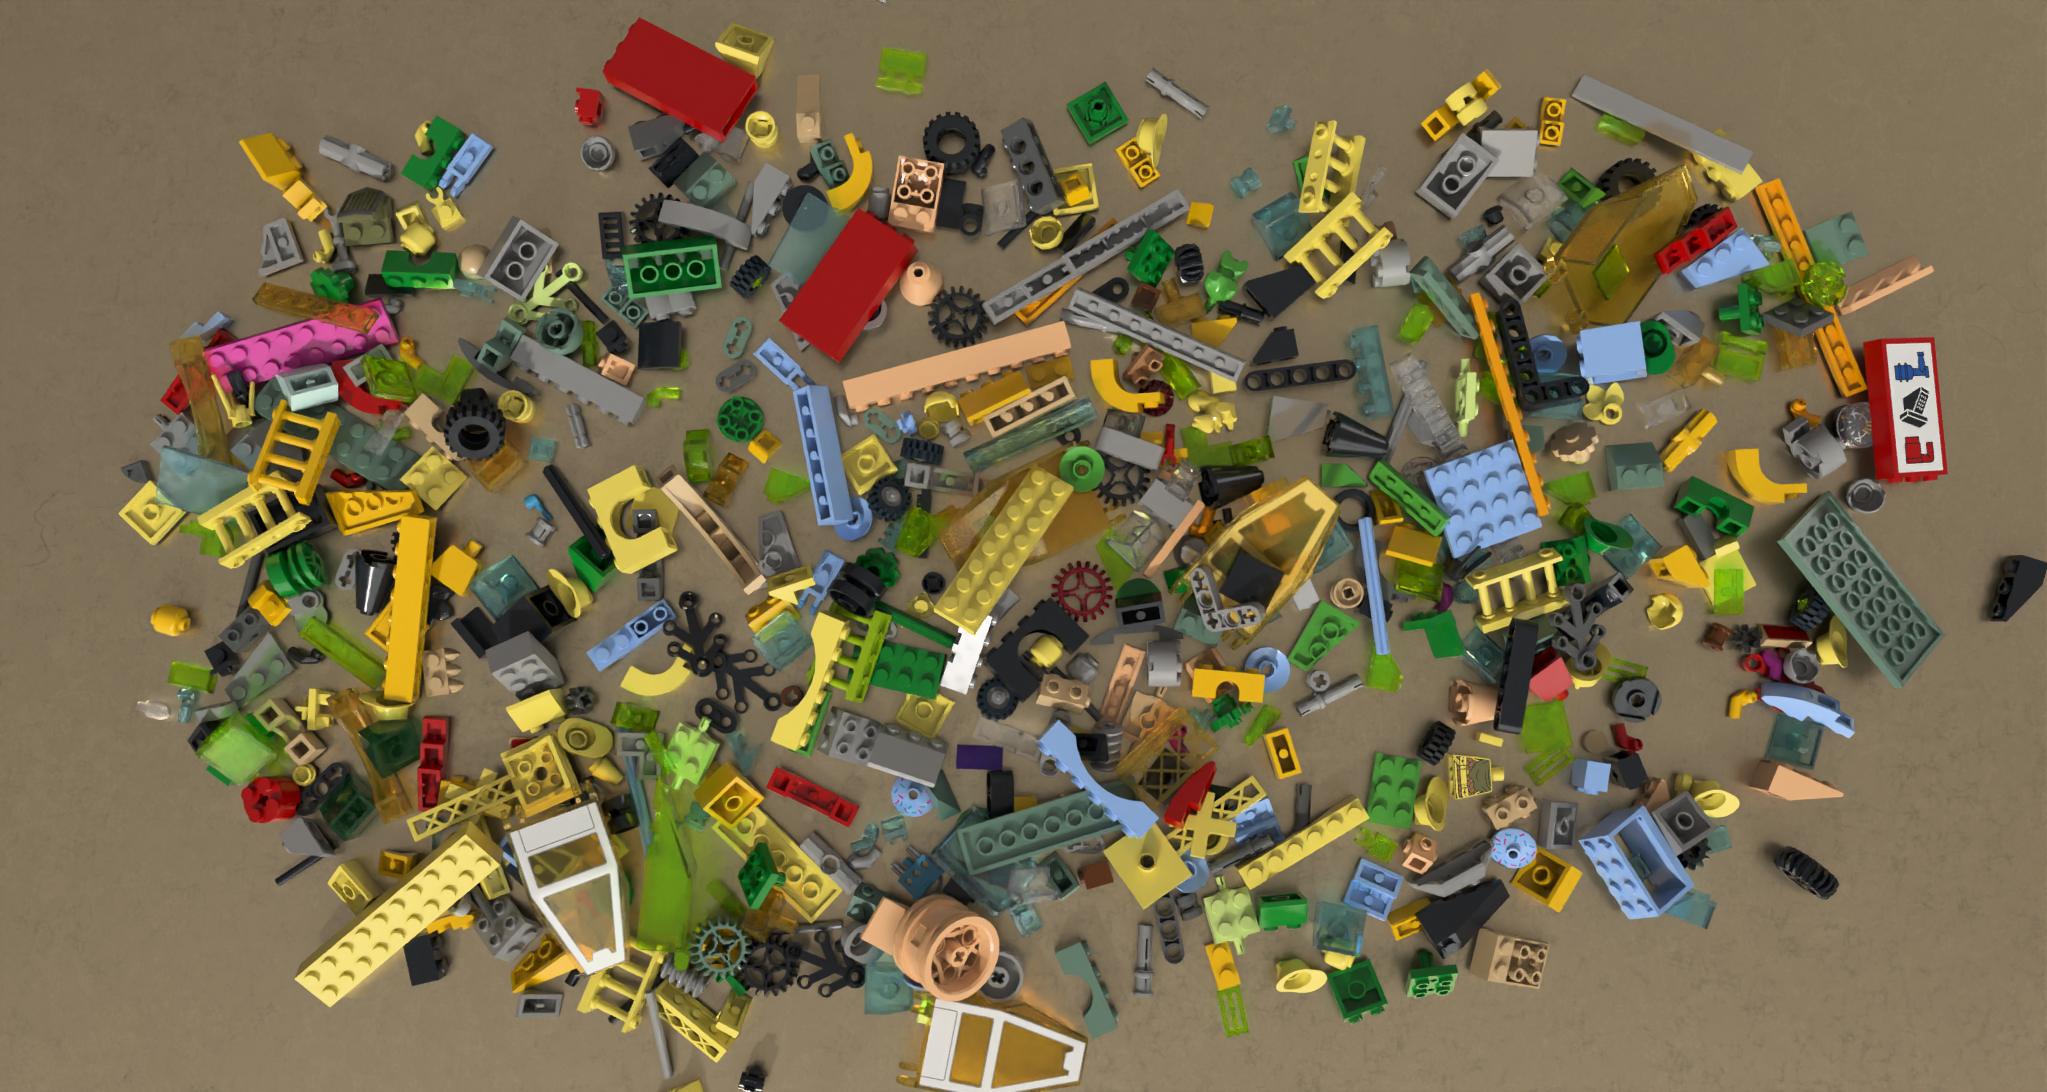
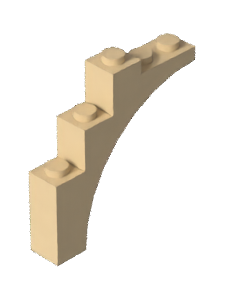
M673 464L655 478L660 489L674 502L712 546L742 589L748 595L759 589L766 581V578L757 566L758 563L752 553L735 537L730 527L711 508L706 498Z

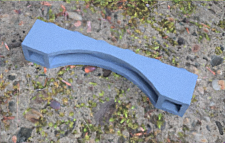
M1054 720L1036 739L1040 744L1038 749L1047 757L1051 755L1056 760L1054 764L1063 773L1068 771L1073 776L1071 781L1080 789L1084 787L1090 793L1088 795L1089 799L1097 806L1101 804L1106 809L1104 813L1112 821L1118 820L1123 825L1121 830L1128 837L1132 838L1134 836L1140 839L1159 819L1142 801L1117 797L1097 784L1081 761L1077 749L1076 736L1060 720Z

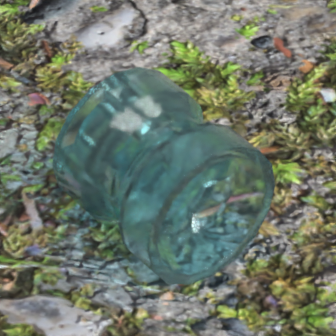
M1251 167L1244 170L1241 176H1235L1230 179L1233 190L1241 199L1248 196L1251 190H1257L1262 186L1259 177Z
M1467 581L1458 582L1452 587L1453 600L1459 604H1472L1479 597L1478 589L1474 590Z
M692 801L689 807L690 812L684 817L682 823L692 830L703 832L706 826L705 821L711 815L702 809L699 802Z

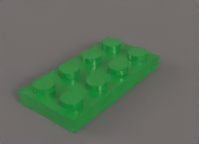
M884 641L869 685L937 700L947 655ZM854 645L853 659L857 660L862 650L861 646ZM849 667L847 680L852 679L853 668Z

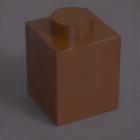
M1107 857L1080 864L1081 871H1077L1080 884H1086L1087 890L1114 882Z

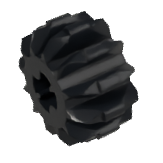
M1188 243L1177 247L1174 259L1179 279L1183 283H1194L1201 280L1204 275V266L1199 247L1195 243Z
M1707 838L1702 839L1692 846L1691 849L1677 856L1684 869L1688 867L1690 870H1695L1696 865L1702 868L1704 867L1702 860H1710L1706 852H1710L1712 849L1705 846L1708 843Z

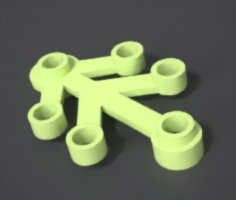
M573 262L567 263L563 267V274L544 288L545 276L549 271V265L546 264L545 271L541 272L534 284L533 298L527 302L526 298L523 302L516 298V303L509 307L508 318L519 325H524L529 320L539 321L545 313L532 311L537 306L544 305L568 309L566 304L570 300L573 302V307L568 310L575 311L578 307L575 299L570 297L560 299L550 296L568 282L580 280L583 275L581 266ZM576 268L577 275L572 277L570 272ZM519 310H522L524 313L522 318L517 316Z

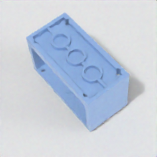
M1640 321L1581 330V337H1576L1580 357L1584 358V360L1579 361L1581 375L1588 380L1589 385L1647 377Z
M1644 805L1613 811L1578 840L1585 850V854L1589 856L1596 867L1597 873L1608 886L1609 892L1615 897L1622 912L1626 914L1629 920L1659 917L1694 886L1693 881L1677 856H1675ZM1618 832L1655 888L1651 895L1613 836Z

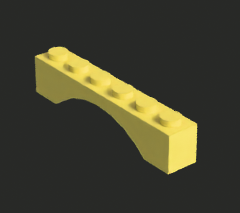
M828 610L819 611L811 631L816 655L812 683L798 706L778 719L771 741L794 751L802 748V746H806L810 738L808 733L809 727L814 725L818 717L816 712L817 706L822 704L826 696V691H824L825 685L831 681L834 675L833 664L839 660L842 654L841 643L849 635L851 629L848 626L849 619Z
M1352 794L1332 806L1327 812L1302 830L1277 843L1275 846L1258 853L1257 857L1247 858L1234 866L1246 886L1251 890L1369 819V816L1359 799Z

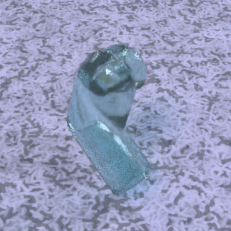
M181 688L177 692V699L182 700L177 721L185 724L190 721L195 696L191 689Z
M872 824L867 825L862 839L850 843L853 854L875 846L879 836V830L876 826Z

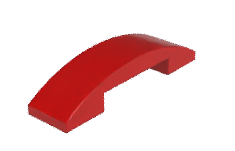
M777 766L766 788L786 798L789 797L848 828L859 809L858 805L844 797Z

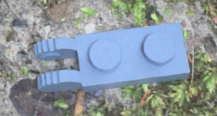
M472 133L446 168L447 171L439 181V187L446 189L453 181L454 175L457 176L459 179L450 191L452 196L457 197L494 147L475 133Z
M769 337L753 353L779 379L794 390L801 388L792 381L798 374L808 385L815 383Z
M825 549L813 570L815 585L803 589L804 591L798 600L799 605L796 606L801 609L805 605L809 594H812L817 598L811 605L809 614L814 615L822 600L827 596V588L833 579L837 578L838 572L846 560Z

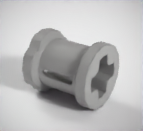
M538 517L536 525L525 536L536 545L542 547L545 538L556 528L545 519Z
M1314 670L1308 673L1306 682L1312 690L1324 691L1330 685V677L1324 671ZM1320 675L1323 683L1318 684L1316 687V682L1313 681V678Z

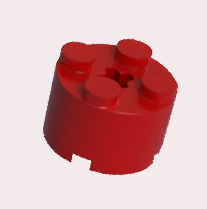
M282 775L262 776L252 780L242 790L241 798L251 822L273 823L287 821L296 814L297 810L295 809L297 803H300L301 793L297 783L292 779Z

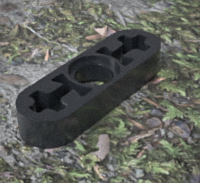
M345 762L330 764L301 793L300 803H297L295 809L297 810L296 813L300 816L313 814L349 779L351 775L350 766ZM335 768H342V776L335 777L332 781L328 779L336 774ZM320 782L325 783L328 787L325 795H320L317 792V785ZM312 797H314L315 800H312V801L308 804V807H309L310 809H304V810H303V809H302V807H303V805H304L303 802H304V801H308V800H310Z

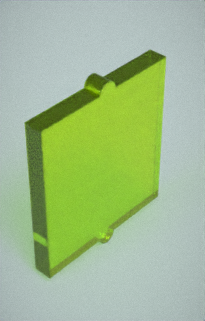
M1614 244L1592 272L1597 283V289H1600L1604 299L1608 301L1629 274V269L1624 261L1625 257L1621 255L1618 246Z

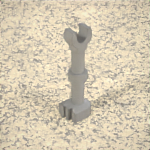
M336 206L337 213L332 216L329 209H324V215L330 220L335 237L333 244L337 247L339 262L332 263L333 272L352 273L356 271L355 263L350 261L348 257L342 223H337L336 216L341 207Z

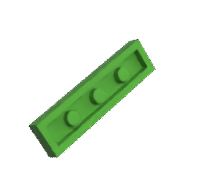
M1382 459L1377 462L1368 478L1433 536L1440 535L1451 517L1386 460Z

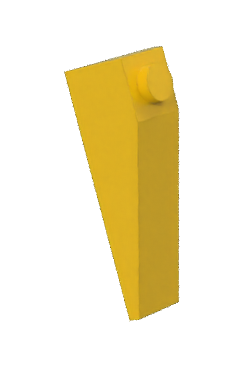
M576 906L558 920L586 959L590 961L592 960V953L601 950L599 935L583 911ZM555 930L549 936L544 935L540 940L541 945L535 952H529L511 972L512 992L518 993L581 967Z

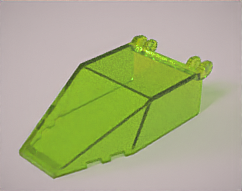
M659 773L656 777L653 809H657V813L655 815V822L650 823V831H654L653 845L648 844L636 947L640 950L674 952L675 970L681 972L688 968L690 959L688 949L693 948L688 941L692 939L690 937L697 864L664 773Z

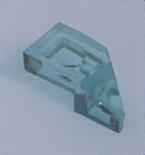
M606 258L607 273L616 293L628 295L624 266L615 265L614 260Z

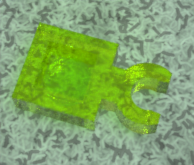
M1360 828V831L1366 834V839L1360 841L1355 838V843L1359 846L1368 845L1369 848L1366 851L1368 854L1389 864L1399 844L1378 832L1373 838L1370 831Z

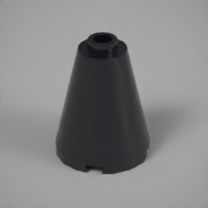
M1333 412L1332 415L1336 417L1334 420L1330 419L1329 424H1327L1322 444L1326 445V451L1321 449L1323 456L1379 459L1382 455H1386L1389 443L1386 442L1385 436L1341 412Z
M1203 465L1198 471V476L1202 475V482H1198L1200 495L1205 506H1210V511L1217 510L1260 489L1265 480L1263 471L1259 470L1257 466Z
M363 549L361 554L356 551V608L360 610L361 614L372 616L374 613L380 612L395 582L393 569L397 565L396 555L392 559L387 557V552Z

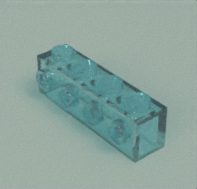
M1372 325L1356 328L1350 333L1349 345L1354 352L1355 358H1353V363L1356 366V372H1358L1359 377L1357 382L1358 391L1362 394L1364 402L1362 403L1363 415L1367 417V422L1390 418L1395 415L1378 326Z

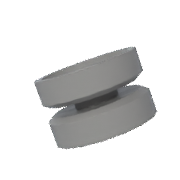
M999 946V955L995 968L987 982L977 991L982 998L993 1003H1003L1013 999L1019 993L1023 985L1024 967L1021 958L1014 950L1005 946ZM995 971L999 974L1003 972L1001 976H996L994 973Z

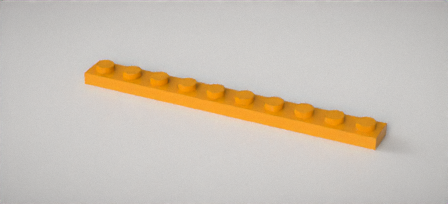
M1780 178L1757 186L1755 188L1800 298L1804 299L1805 302L1823 307L1825 310L1834 313L1833 322L1814 332L1842 398L1866 390L1867 386Z
M1480 292L1474 293L1469 296L1468 300L1507 425L1537 509V517L1549 514L1548 509H1551L1550 501L1547 495L1543 496L1541 487L1544 486L1543 479L1540 473L1536 474L1534 467L1537 464L1536 457L1533 451H1529L1527 443L1530 442L1527 430L1522 429L1520 423L1523 420L1520 407H1515L1513 400L1516 398L1513 385L1508 384L1506 377L1509 376V371L1506 363H1502L1499 356L1502 354L1499 341L1494 340L1495 326L1492 319L1488 320L1487 318L1488 304L1485 297L1481 298Z

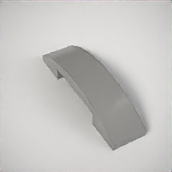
M664 200L658 219L659 223L678 229L685 227L726 240V244L745 250L748 249L752 234L751 226L735 218L704 207L673 200Z
M907 463L904 486L931 489L932 491L995 499L998 477Z

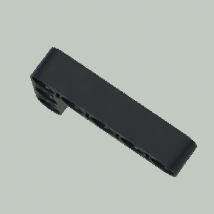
M1513 298L1503 300L1496 310L1495 318L1515 390L1517 404L1520 409L1531 412L1581 401L1590 389L1589 382L1584 377L1575 376L1544 383L1540 382L1521 306ZM1503 309H1510L1513 315L1505 314ZM1509 330L1516 331L1518 337L1511 336ZM1515 351L1521 352V353L1523 354L1524 358H1523V359L1517 358V357L1515 356L1514 352H1515ZM1520 373L1527 374L1530 380H1523L1520 377ZM1571 386H1577L1581 393H1575ZM1548 391H1555L1558 398L1551 397ZM1525 395H1532L1535 402H1529Z

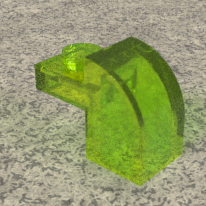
M709 429L686 431V440L683 441V453L690 483L712 481L713 461L710 454L711 434Z
M190 520V525L180 524L179 533L202 536L199 554L217 557L227 555L215 530L201 526L199 521ZM225 523L224 527L234 545L233 532Z

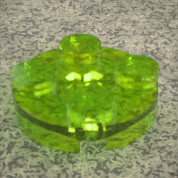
M1832 261L1812 264L1804 274L1800 290L1816 306L1827 308L1839 304L1847 293V285H1844L1843 280L1846 277L1845 273L1838 264ZM1823 280L1827 281L1825 284L1827 288L1823 286Z

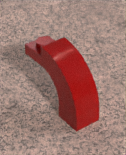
M353 360L332 361V372L338 383V392L355 409L375 416L387 417V411H401V407H409V398L406 396H375L368 391L364 382L356 387L343 369V366Z

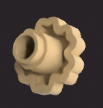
M1575 422L1570 427L1563 426L1559 431L1555 432V439L1550 442V446L1554 456L1560 457L1562 461L1583 464L1590 459L1591 452L1595 450L1594 444L1599 442V438L1594 426H1588L1587 422Z

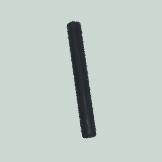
M553 464L544 467L543 474L601 560L608 558L612 553L611 549Z

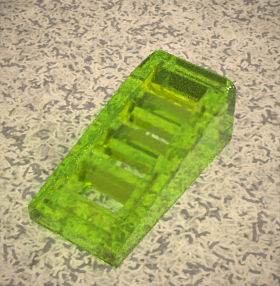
M1264 704L1243 739V744L1248 747L1252 746L1282 717L1283 713L1268 704Z

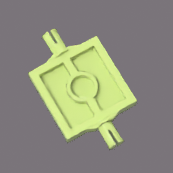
M1461 359L1460 376L1456 378L1454 423L1458 424L1457 437L1459 438L1468 437L1469 421L1477 416L1479 408L1478 402H1475V395L1479 391L1480 382L1479 379H1476V372H1470L1471 359Z
M702 716L698 728L692 727L686 722H679L662 759V764L672 769L676 774L670 785L674 787L673 789L680 790L684 779L700 785L705 778L720 745L706 732L712 721L708 717Z
M1224 875L1215 877L1219 891L1212 896L1202 898L1214 943L1219 944L1232 941L1235 944L1237 955L1247 953L1243 939L1249 934L1260 931L1248 888L1243 886L1230 889L1227 888Z

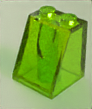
M237 710L200 743L195 755L242 786L246 781L249 783L254 781L260 775L259 770L264 765L269 767L277 760L278 756L276 755L279 747Z

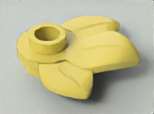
M1614 382L1606 391L1598 386L1589 385L1590 389L1586 394L1589 404L1581 408L1586 418L1592 421L1601 420L1607 425L1619 422L1622 417L1620 406L1624 401V394L1619 384ZM1607 410L1612 411L1613 416L1611 418L1606 415Z

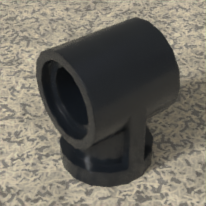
M973 203L962 204L959 230L965 240L974 241L981 236L984 206ZM968 223H974L977 226L973 232L966 231L964 227Z

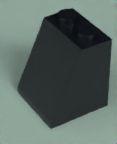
M547 585L521 597L490 628L502 643L529 631L545 647L578 619L568 614L561 601L553 593L550 586Z

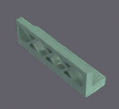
M1424 256L1412 268L1409 274L1461 336L1475 340L1480 334L1474 328L1476 322L1471 308L1431 258Z

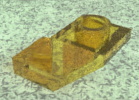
M729 452L719 464L715 478L705 489L703 497L724 507L736 490L749 462Z

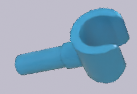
M532 494L524 498V502L529 509L536 506L548 521L553 518L541 504L538 495Z

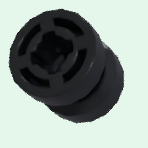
M937 572L927 573L922 579L924 591L931 595L940 594L946 585L944 577Z

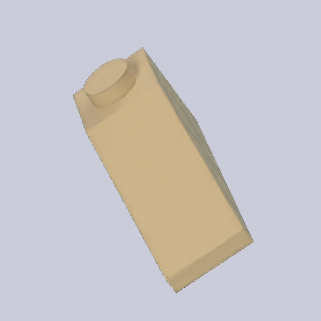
M820 74L797 75L796 124L797 137L800 143L823 141Z

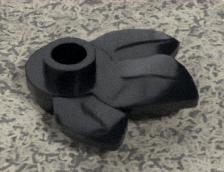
M440 584L430 586L427 623L431 626L434 623V619L445 620L453 616L450 607L444 601L452 593L449 587Z

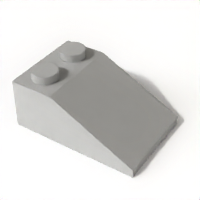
M1462 133L1420 185L1416 193L1450 219H1453L1493 170L1499 159Z

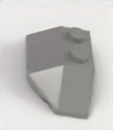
M268 419L252 420V424L247 427H233L224 436L230 451L250 470L255 467L272 421ZM278 441L273 454L304 462L303 451L298 446ZM271 462L265 475H269L276 470H280L289 475L292 482L295 483L301 481L303 476L301 470Z
M1486 837L1428 868L1424 875L1417 874L1406 880V882L1412 888L1440 897L1452 898L1454 894L1460 893V889L1467 885L1472 887L1481 882L1480 878L1486 875L1495 844L1493 840Z

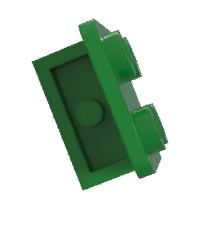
M1437 609L1425 613L1421 611L1411 614L1410 620L1402 622L1405 631L1425 629L1435 658L1454 657L1465 653L1463 641L1460 638L1456 620L1451 610L1437 612Z

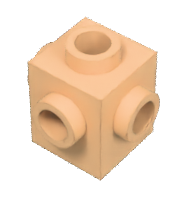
M1416 832L1403 845L1402 851L1405 853L1402 865L1424 875L1438 857V852H1436L1437 841Z

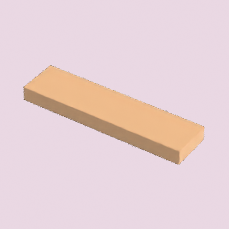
M1200 500L1196 501L1193 505L1194 507L1142 575L1148 579L1154 575L1205 507L1204 503Z
M1124 643L1099 710L1104 716L1100 721H1112L1120 724L1145 656V650ZM1096 721L1093 730L1095 728H1101V726Z

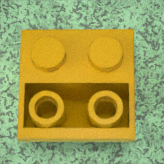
M1687 544L1670 546L1647 559L1659 580L1687 588H1705L1710 586L1707 580L1709 579L1708 573L1703 567L1699 566L1693 548L1688 547Z

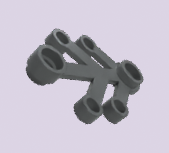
M1569 583L1564 588V596L1570 600L1573 625L1565 620L1564 615L1561 613H1551L1548 617V622L1551 626L1559 627L1576 640L1577 648L1568 643L1567 637L1561 635L1553 637L1552 646L1555 649L1564 650L1572 656L1576 669L1588 671L1596 664L1597 659L1593 652L1601 638L1606 634V628L1603 625L1594 624L1597 616L1602 613L1603 607L1599 602H1589L1586 606L1587 616L1583 621L1580 601L1585 598L1586 589L1581 583ZM1588 633H1590L1592 637L1590 638L1589 642L1586 643V636L1588 635Z

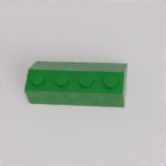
M713 236L621 246L629 299L722 288L717 244Z

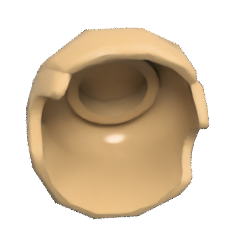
M479 244L465 247L458 258L460 271L469 279H484L476 273L490 253V250L486 246Z

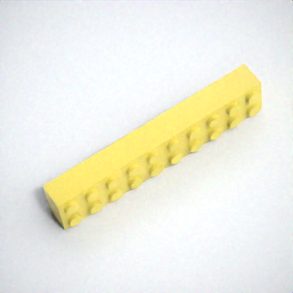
M468 821L300 964L294 979L331 1007L501 864L504 850L472 822Z

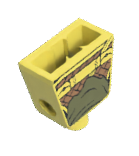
M1448 753L1451 798L1462 799L1492 792V781L1504 780L1503 767H1491V761L1488 758Z

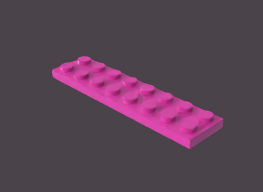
M380 297L204 349L201 353L211 373L216 375L224 393L233 391L227 378L228 372L232 370H240L246 385L250 386L251 381L255 382V384L264 382L272 377H276V373L309 365L328 363L371 350L380 344L385 346L398 342L400 338Z

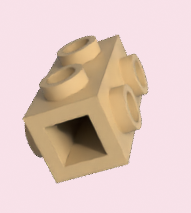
M1056 674L1043 675L1036 704L1081 715L1084 707L1088 708L1091 694H1088L1089 685L1083 684L1080 680L1063 679Z
M1514 784L1505 789V794L1499 797L1495 795L1485 800V805L1480 808L1490 826L1496 830L1511 827L1513 825L1512 822L1518 818L1525 819L1533 814L1532 810L1538 807L1534 802L1537 798L1530 788L1527 789L1525 786Z

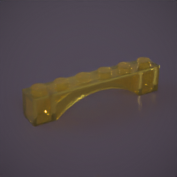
M194 336L175 339L169 343L174 366L184 384L192 409L197 434L198 457L204 478L232 473L235 471L201 337Z
M357 687L347 688L326 698V701L335 720L348 735L363 762L371 784L375 806L384 825L415 811L364 702L358 698L360 693Z

